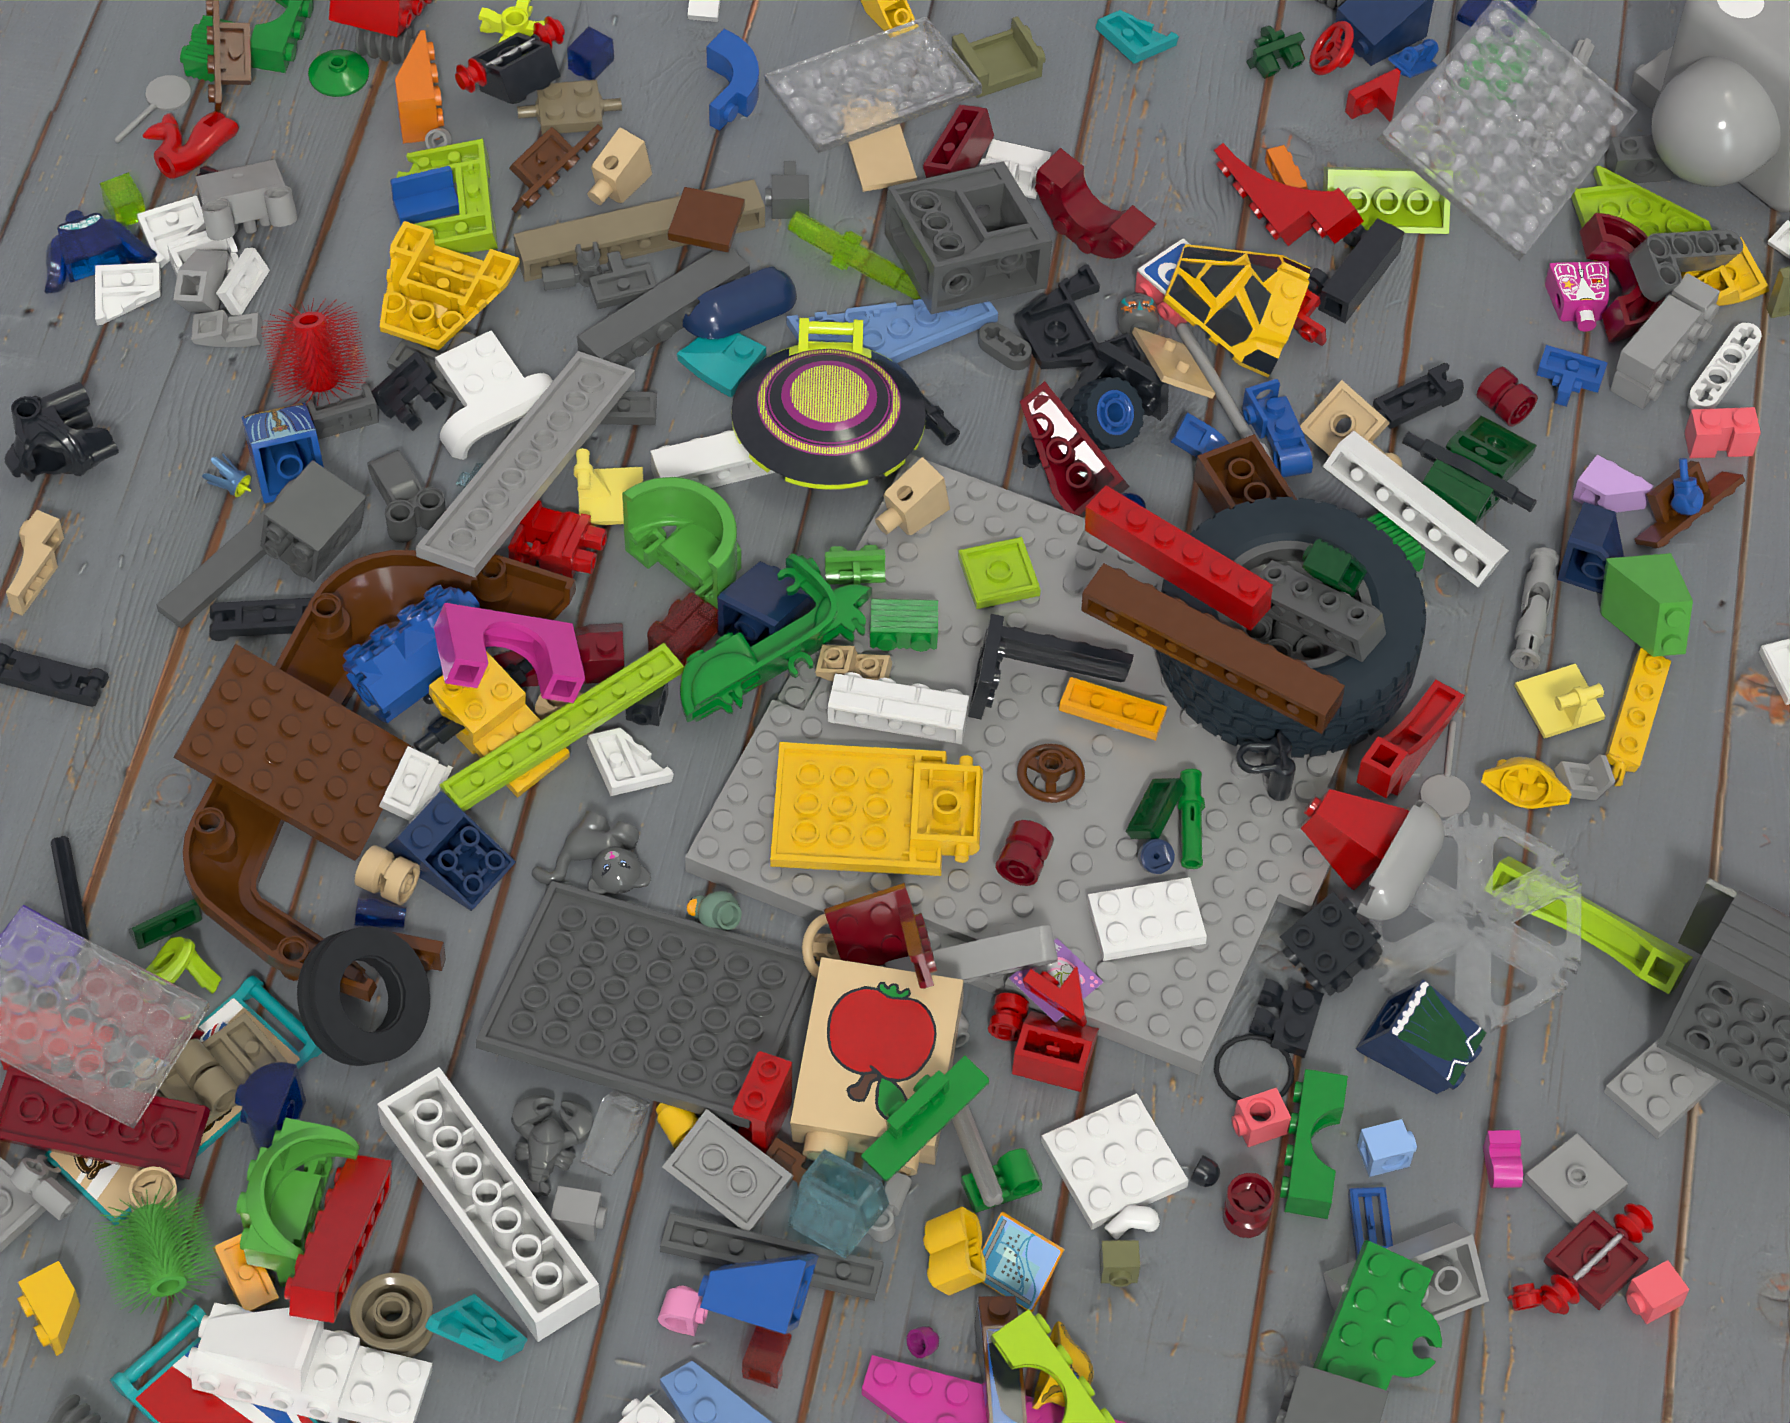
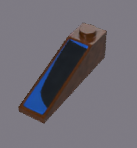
M1015 1296L978 1297L974 1328L987 1423H1027L1023 1368L1011 1370L990 1339L992 1334L1018 1317Z

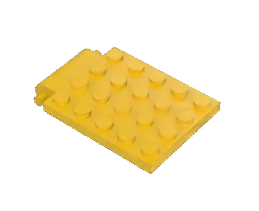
M779 742L770 867L941 876L942 855L955 856V861L965 863L969 860L970 855L976 854L980 849L983 769L981 766H973V758L968 755L959 758V765L947 764L946 751Z

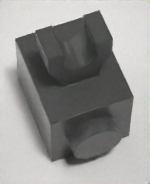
M784 161V175H772V188H765L766 206H772V219H809V175H796V161Z

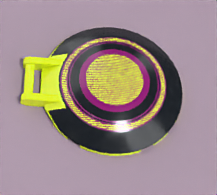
M799 318V345L778 351L756 364L738 385L731 409L732 426L736 439L749 452V458L767 473L772 470L777 474L785 476L786 482L815 489L858 487L868 484V479L881 474L888 476L905 464L906 457L913 449L916 450L924 433L926 418L923 397L913 379L905 370L889 358L863 347V320L854 319L852 323L809 321V318ZM809 334L853 335V343L808 341Z

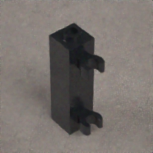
M1377 218L1368 231L1360 224L1347 234L1343 241L1355 248L1334 275L1329 278L1325 272L1318 268H1314L1308 279L1311 281L1307 289L1314 294H1321V303L1318 310L1346 323L1400 253L1404 231Z

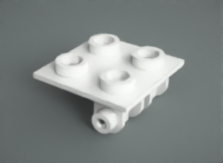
M992 139L986 158L981 159L980 166L1004 161L1025 197L1036 199L1038 194L1035 189L1037 170L1050 158L1051 152Z

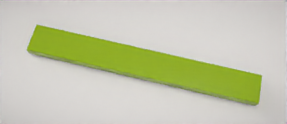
M665 643L661 644L577 697L574 703L564 705L439 784L440 791L446 794L463 812L681 675L684 666Z

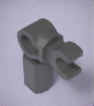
M593 242V248L590 251H582L581 245L577 244L575 252L578 263L575 266L572 263L541 267L544 290L574 287L576 283H580L584 287H590L589 277L602 274L598 243Z

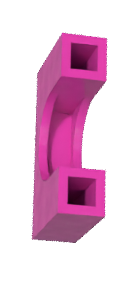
M444 603L435 623L434 631L444 682L446 684L478 688L489 664L485 647L496 646L510 649L531 663L536 671L543 699L569 703L575 702L585 681V675L573 623Z

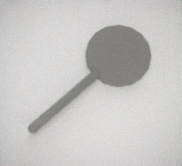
M165 75L151 81L145 92V97L150 105L115 138V142L119 143L154 109L173 111L186 105L191 98L189 83L175 75Z
M1455 721L1449 723L1444 774H1437L1428 778L1420 790V800L1431 805L1443 819L1462 815L1468 809L1471 801L1470 790L1466 784L1459 778L1451 775L1456 731Z

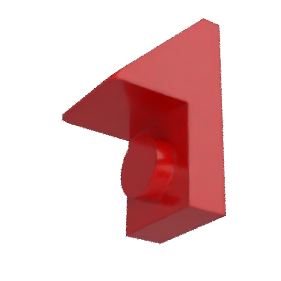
M1396 68L1350 90L1345 109L1347 115L1354 119L1360 115L1368 114L1377 108L1389 122H1392L1401 71Z
M1076 966L1060 988L1057 987L1059 985L1058 980L1049 973L1042 971L1038 974L1032 969L1029 970L1023 978L1025 989L1084 1028L1087 1024L1078 967Z

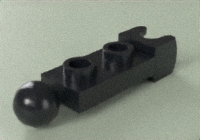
M1442 363L1428 370L1427 375L1374 399L1372 407L1390 422L1388 427L1392 429L1440 405L1445 407L1459 400L1463 393L1464 383L1461 379L1451 382L1446 381V371L1449 370L1450 365Z

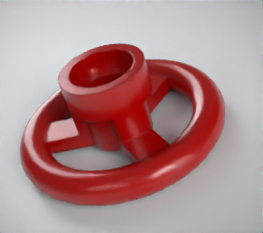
M1346 21L1335 22L1319 36L1313 46L1309 61L1310 68L1314 74L1326 75L1337 67L1344 68L1350 63L1354 55V48L1351 47L1354 39V30L1350 23ZM1343 31L1345 32L1344 41L1340 39ZM1332 36L1331 40L1326 44L1325 48H1323L1325 43ZM1325 58L1330 61L1324 66H1319V62Z

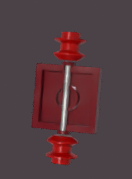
M1632 1203L1626 1204L1624 1206L1625 1215L1618 1213L1613 1218L1616 1229L1593 1210L1545 1256L1544 1263L1556 1273L1550 1278L1552 1286L1544 1284L1540 1287L1543 1291V1294H1541L1542 1304L1548 1311L1562 1315L1569 1312L1568 1302L1577 1304L1580 1301L1579 1294L1600 1310L1647 1265L1649 1258L1631 1243H1640L1643 1240L1642 1232L1651 1233L1654 1229L1653 1217L1644 1206Z

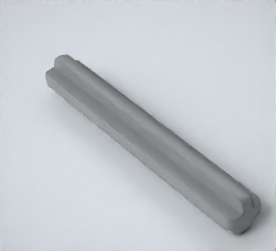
M966 1105L952 1119L984 1205L987 1207L1000 1205L1003 1202L1002 1190L970 1108Z

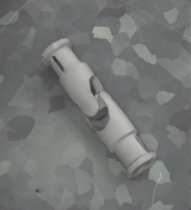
M1536 548L1531 551L1530 555L1532 566L1531 571L1526 575L1521 602L1523 616L1517 622L1514 637L1517 644L1510 657L1513 665L1523 670L1536 669L1541 660L1538 652L1545 639L1546 621L1556 581L1553 575L1554 568L1559 564L1560 556L1551 548Z

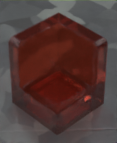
M756 1325L742 1361V1378L778 1389L783 1376V1361L792 1340L791 1334H782Z

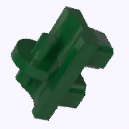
M1265 26L1261 28V37L1254 41L1257 48L1253 50V57L1246 61L1250 69L1257 67L1264 79L1274 76L1280 71L1281 68L1276 59L1283 57L1288 69H1293L1302 65L1305 60L1301 48L1305 38L1302 32L1285 37L1283 30L1275 32L1271 26Z

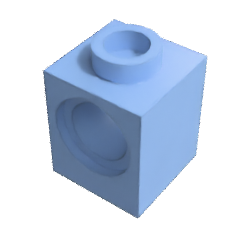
M1402 1119L1361 1129L1357 1144L1369 1177L1410 1167L1413 1154L1417 1150L1415 1137L1412 1131L1406 1130Z

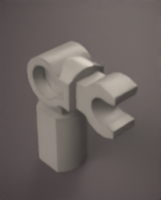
M38 1155L35 1160L23 1158L11 1175V1182L21 1191L33 1193L32 1198L58 1220L67 1218L76 1207L78 1199L55 1180L61 1169L59 1167H48L44 1163L47 1159L45 1155Z
M897 1172L889 1181H885L876 1203L877 1208L874 1209L869 1207L863 1209L860 1208L856 1201L844 1199L842 1202L843 1209L853 1214L850 1217L837 1215V1226L843 1230L859 1228L861 1232L869 1234L872 1239L878 1242L890 1240L896 1231L894 1216H898L912 1183L911 1179L907 1175Z

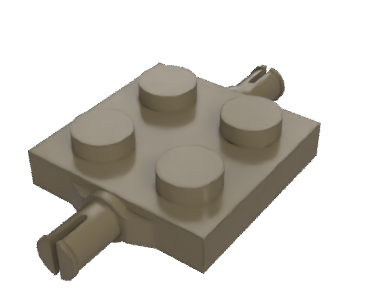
M597 80L551 83L549 87L537 90L538 98L535 105L517 106L518 119L537 117L538 122L541 124L542 135L551 127L559 134L591 131L597 124L603 128L602 117L604 112L622 111L621 97L602 99L598 91Z

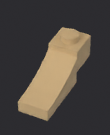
M36 510L29 520L24 521L20 528L19 536L24 554L19 570L6 591L11 611L22 616L58 568L54 552L64 539L60 519Z

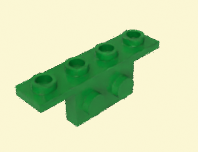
M965 1055L945 1075L940 1070L932 1077L928 1074L925 1075L914 1086L913 1091L915 1093L906 1102L901 1099L888 1111L887 1116L889 1118L886 1120L887 1131L861 1155V1158L884 1181H889L989 1084V1078Z

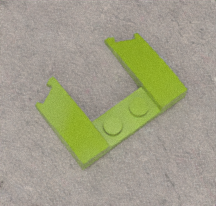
M477 139L407 153V160L413 163L409 172L398 171L397 178L450 166L453 174V183H457L460 215L415 223V225L433 230L436 246L458 253L498 249L489 178H491L489 156L484 140Z

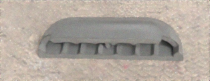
M1420 799L1416 805H1413L1369 883L1371 887L1359 905L1358 914L1370 919L1387 920L1399 916L1409 907L1444 842L1445 830L1443 821L1431 805Z

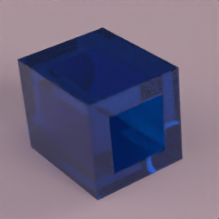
M588 26L567 48L568 69L578 76L588 80H595L614 61L613 39Z

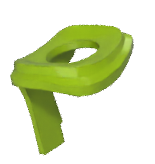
M183 937L169 939L155 959L142 972V975L150 981L147 985L148 987H166L175 983L186 968L201 988L205 987L211 994L216 991L219 982L222 980L200 958L195 950L194 941Z

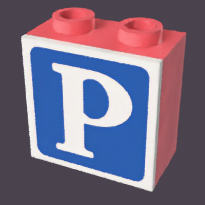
M1184 238L1138 268L1135 292L1152 297L1156 302L1159 315L1176 328L1178 324L1187 323V321L1167 305L1163 299L1185 244H1189Z

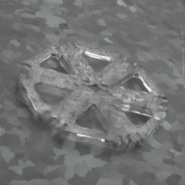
M1465 812L1463 815V827H1459V813L1443 821L1444 837H1451L1458 844L1457 890L1427 873L1409 906L1435 920V922L1397 942H1388L1384 939L1382 935L1383 920L1368 918V922L1371 923L1382 937L1378 940V943L1383 949V952L1380 954L1382 957L1379 958L1378 962L1371 969L1374 970L1379 966H1384L1388 969L1387 974L1379 978L1380 985H1387L1394 979L1395 982L1384 987L1386 992L1393 995L1410 986L1409 980L1411 976L1456 953L1455 998L1451 1003L1471 1020L1478 1021L1479 1027L1484 1031L1486 1030L1485 1019L1489 1018L1491 1033L1563 995V991L1556 989L1552 983H1555L1561 989L1567 990L1569 983L1560 978L1559 974L1564 970H1568L1573 974L1578 972L1576 964L1566 961V959L1576 961L1581 966V883L1577 887L1567 889V887L1577 884L1579 876L1575 874L1565 878L1561 875L1560 872L1570 866L1568 858L1558 861L1556 865L1553 864L1556 860L1564 858V853L1493 813L1494 824L1491 828L1489 827L1488 813L1483 812L1482 823L1475 826L1469 822V812ZM1507 838L1538 857L1539 864L1535 869L1493 891V846L1498 839ZM1557 899L1563 901L1567 907V937L1565 942L1559 946H1553L1514 924L1515 921ZM1465 902L1466 904L1470 905L1472 908H1469L1468 906L1464 905L1463 903ZM1476 914L1480 915V922L1484 925V928L1475 926L1473 930L1468 929V921L1465 917L1473 918ZM1492 954L1537 980L1536 989L1508 1005L1498 1006L1494 1004L1491 999Z

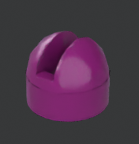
M929 1326L915 1328L909 1331L907 1335L908 1349L916 1358L929 1356L938 1349L939 1336Z

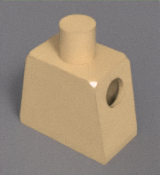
M620 127L592 164L591 169L595 185L588 191L587 195L597 205H602L608 197L618 203H623L652 175L645 141Z
M922 457L885 491L884 499L887 510L878 516L875 522L886 535L898 526L907 535H913L950 510L944 477Z

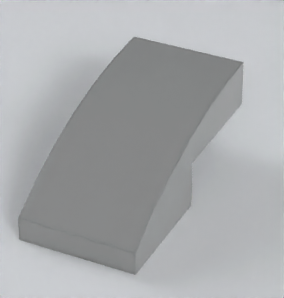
M224 310L194 314L191 340L194 344L213 347L261 345L262 318L258 312L227 317Z

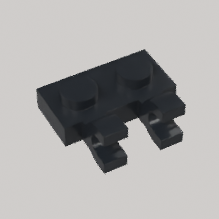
M418 351L413 353L371 391L384 415L390 419L396 415L398 420L403 424L406 423L412 431L422 424L417 414L407 405L412 399L420 394L425 402L429 401L436 410L446 402L440 392L431 384L438 377L425 357Z
M1266 978L1258 1004L1281 1009L1279 1020L1275 1019L1271 1012L1257 1007L1249 1033L1273 1038L1272 1048L1284 1050L1305 1058L1324 993L1290 983L1288 991H1286L1278 982Z

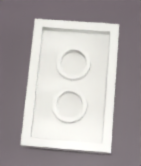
M1190 877L1088 894L1087 903L1103 961L1206 944L1207 935Z

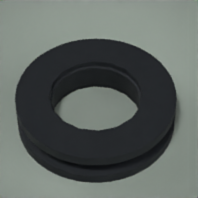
M364 926L332 934L320 941L311 950L300 971L297 985V1002L305 1030L322 1052L343 1064L366 1066L398 1058L410 1050L418 1041L429 1016L430 988L425 969L419 957L407 942L386 929ZM353 961H364L375 968L384 980L387 989L388 1010L383 1023L373 1032L363 1031L353 1025L344 1013L340 1000V982L345 969Z

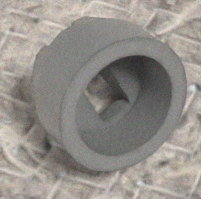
M443 128L429 131L425 137L426 147L431 149L452 145L451 134ZM443 137L444 142L436 145L434 140Z

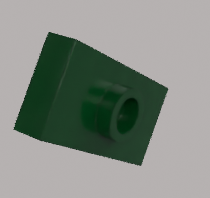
M1180 778L1152 779L1125 831L1131 839H1159L1185 788Z

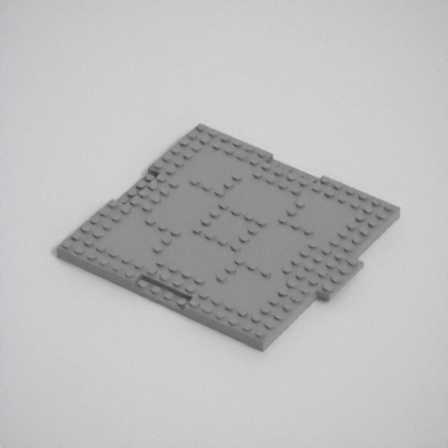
M909 454L893 483L921 458ZM926 460L945 479L950 510L913 535H907L899 526L886 535L875 522V519L887 510L885 499L882 501L856 550H860L864 545H877L879 550L885 549L886 582L860 583V585L872 588L871 597L859 609L866 618L864 626L865 635L861 636L855 629L854 642L848 641L840 634L826 645L855 646L857 654L890 655L893 664L889 679H892L897 684L909 686L920 683L928 686L929 689L939 691L956 689L962 692L963 695L970 696V709L980 648L983 646L990 615L995 614L1004 616L1003 626L1018 627L1028 632L1042 635L1050 634L1060 639L1086 642L1093 646L1119 649L1125 653L1134 654L1126 680L1124 682H1115L1003 657L999 666L1001 676L998 688L995 690L992 707H985L981 720L971 717L967 718L962 744L828 722V702L833 682L816 676L815 671L821 652L820 649L811 655L813 668L809 669L803 661L796 664L795 668L798 671V677L794 678L790 675L777 700L771 701L686 854L685 870L688 873L809 921H813L818 916L825 914L824 909L905 883L915 915L922 913L932 951L1032 927L1051 925L1054 940H1060L1104 982L1084 998L1087 1018L1086 1025L1099 1028V1036L1200 1075L1278 902L1306 913L1312 910L1331 865L1301 829L1308 817L1304 814V810L1315 796L1320 799L1331 789L1348 748L1334 753L1327 751L1326 755L1310 757L1308 754L1304 755V758H1291L1296 765L1291 795L1284 801L1273 800L1267 793L1269 779L1264 773H1247L1237 765L1236 753L1241 745H1231L1221 740V736H1214L1203 729L1202 723L1197 724L1186 714V708L1182 709L1173 698V692L1170 693L1161 673L1155 648L1081 611L1083 591L1103 563L1112 568L1122 569L1128 576L1142 583H1149L1160 592L1164 578L1085 531V518ZM1022 537L1041 588L1040 596L976 609L958 558V550ZM836 584L834 590L845 585L853 584ZM871 598L938 600L937 649L933 650L930 648L927 651L919 652L912 648H895L891 651H883L877 647L871 648ZM1070 677L1167 706L1166 716L1156 741L1059 711L1060 701ZM779 742L946 751L947 764L959 765V758L961 756H971L973 758V766H981L983 769L979 851L974 855H970L969 860L965 863L955 861V856L942 855L941 876L770 867ZM1041 744L1065 746L1074 751L1083 762L1085 768L1083 786L1075 796L1062 802L1047 803L1036 800L1029 796L1018 782L1017 766L1021 757L1029 749ZM1248 751L1243 755V759L1247 764L1257 766L1261 765V763L1265 764L1266 755H1264V752L1254 753ZM1027 768V776L1031 784L1037 789L1046 792V782L1041 778V774ZM1074 769L1061 775V778L1056 782V792L1067 789L1073 783L1075 778ZM1185 769L1200 770L1202 772V797L1205 799V809L1202 811L1203 866L1198 869H1186L1181 866V811L1178 809L1177 802L1159 839L1168 842L1172 846L1175 853L1174 863L1165 873L1153 874L1147 872L1139 863L1138 852L1142 844L1150 839H1131L1125 831L1152 779L1180 778L1181 771ZM1019 820L1037 822L1046 827L1054 837L1053 846L1047 859L1044 861V867L1039 879L1034 885L1020 886L1007 881L997 872L995 867L1002 847L1005 846L1012 824ZM1190 877L1207 935L1206 944L1103 961L1087 903L1088 894ZM829 924L824 925V927L830 929ZM1015 972L968 983L996 995L1000 993L1020 995L1029 1002V1008L1046 1014L1009 979ZM1063 1016L1062 1018H1060V1019L1072 1021V1020H1070L1069 1018H1067L1066 1016Z

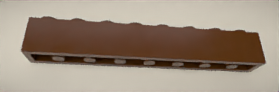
M1103 563L1083 591L1082 612L1321 734L1342 704L1345 685L1339 683L1333 676L1321 674L1310 668L1303 661L1292 659L1278 652L1275 647L1252 639L1242 630L1233 629L1219 622L1214 616L1201 613L1189 607L1183 600L1172 598L1158 591L1153 585L1142 583L1128 576L1122 569L1112 568Z

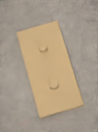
M893 104L840 112L841 123L863 192L888 188V186L917 180Z
M1134 327L1132 334L1161 382L1213 399L1215 395L1214 390L1185 344Z

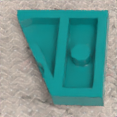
M1122 10L1098 19L1096 29L1133 64L1176 46L1179 38L1173 32H1170L1168 36L1153 30L1154 24L1145 20H1139Z
M475 1294L431 1315L425 1328L433 1333L499 1362L522 1351L528 1340Z

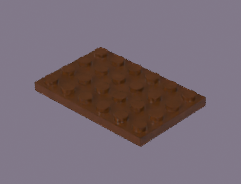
M235 644L173 758L355 861L360 856L383 810L379 805L407 747H414Z

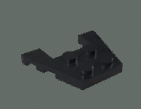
M1088 264L1080 267L1078 273L1072 278H1065L1058 283V288L1050 294H1043L1015 315L1014 323L1023 339L1030 344L1031 353L1040 369L1091 366L1098 358V348L1103 342L1098 343L1074 302L1099 292L1100 284ZM1129 333L1107 340L1140 360L1141 354Z

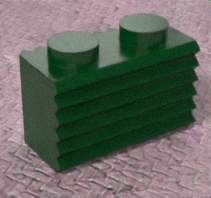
M1321 538L1307 547L1302 558L1304 562L1302 568L1312 577L1339 592H1346L1351 597H1354L1367 573L1366 567L1351 553L1348 554L1345 550L1342 551L1339 547L1336 548L1333 544L1330 545Z

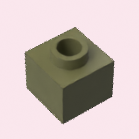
M1139 1240L1102 1241L1100 1250L1101 1283H1110L1116 1287L1138 1283L1140 1272Z

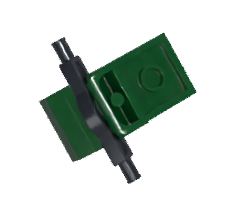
M1480 416L1464 432L1459 430L1450 438L1446 449L1428 439L1423 440L1409 431L1405 435L1402 444L1420 452L1422 457L1434 463L1422 484L1475 525L1500 499L1511 505L1515 503L1528 512H1531L1535 507L1536 499L1523 494L1516 486L1507 481L1533 456L1537 447L1536 444L1483 416Z

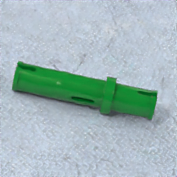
M1185 769L1180 773V779L1184 783L1185 788L1178 800V809L1181 811V866L1186 869H1198L1203 866L1202 811L1205 809V799L1202 797L1201 789L1202 772L1197 769Z

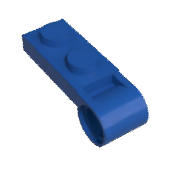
M1287 396L1258 400L1268 419L1266 436L1273 450L1274 464L1282 477L1312 473L1311 451Z

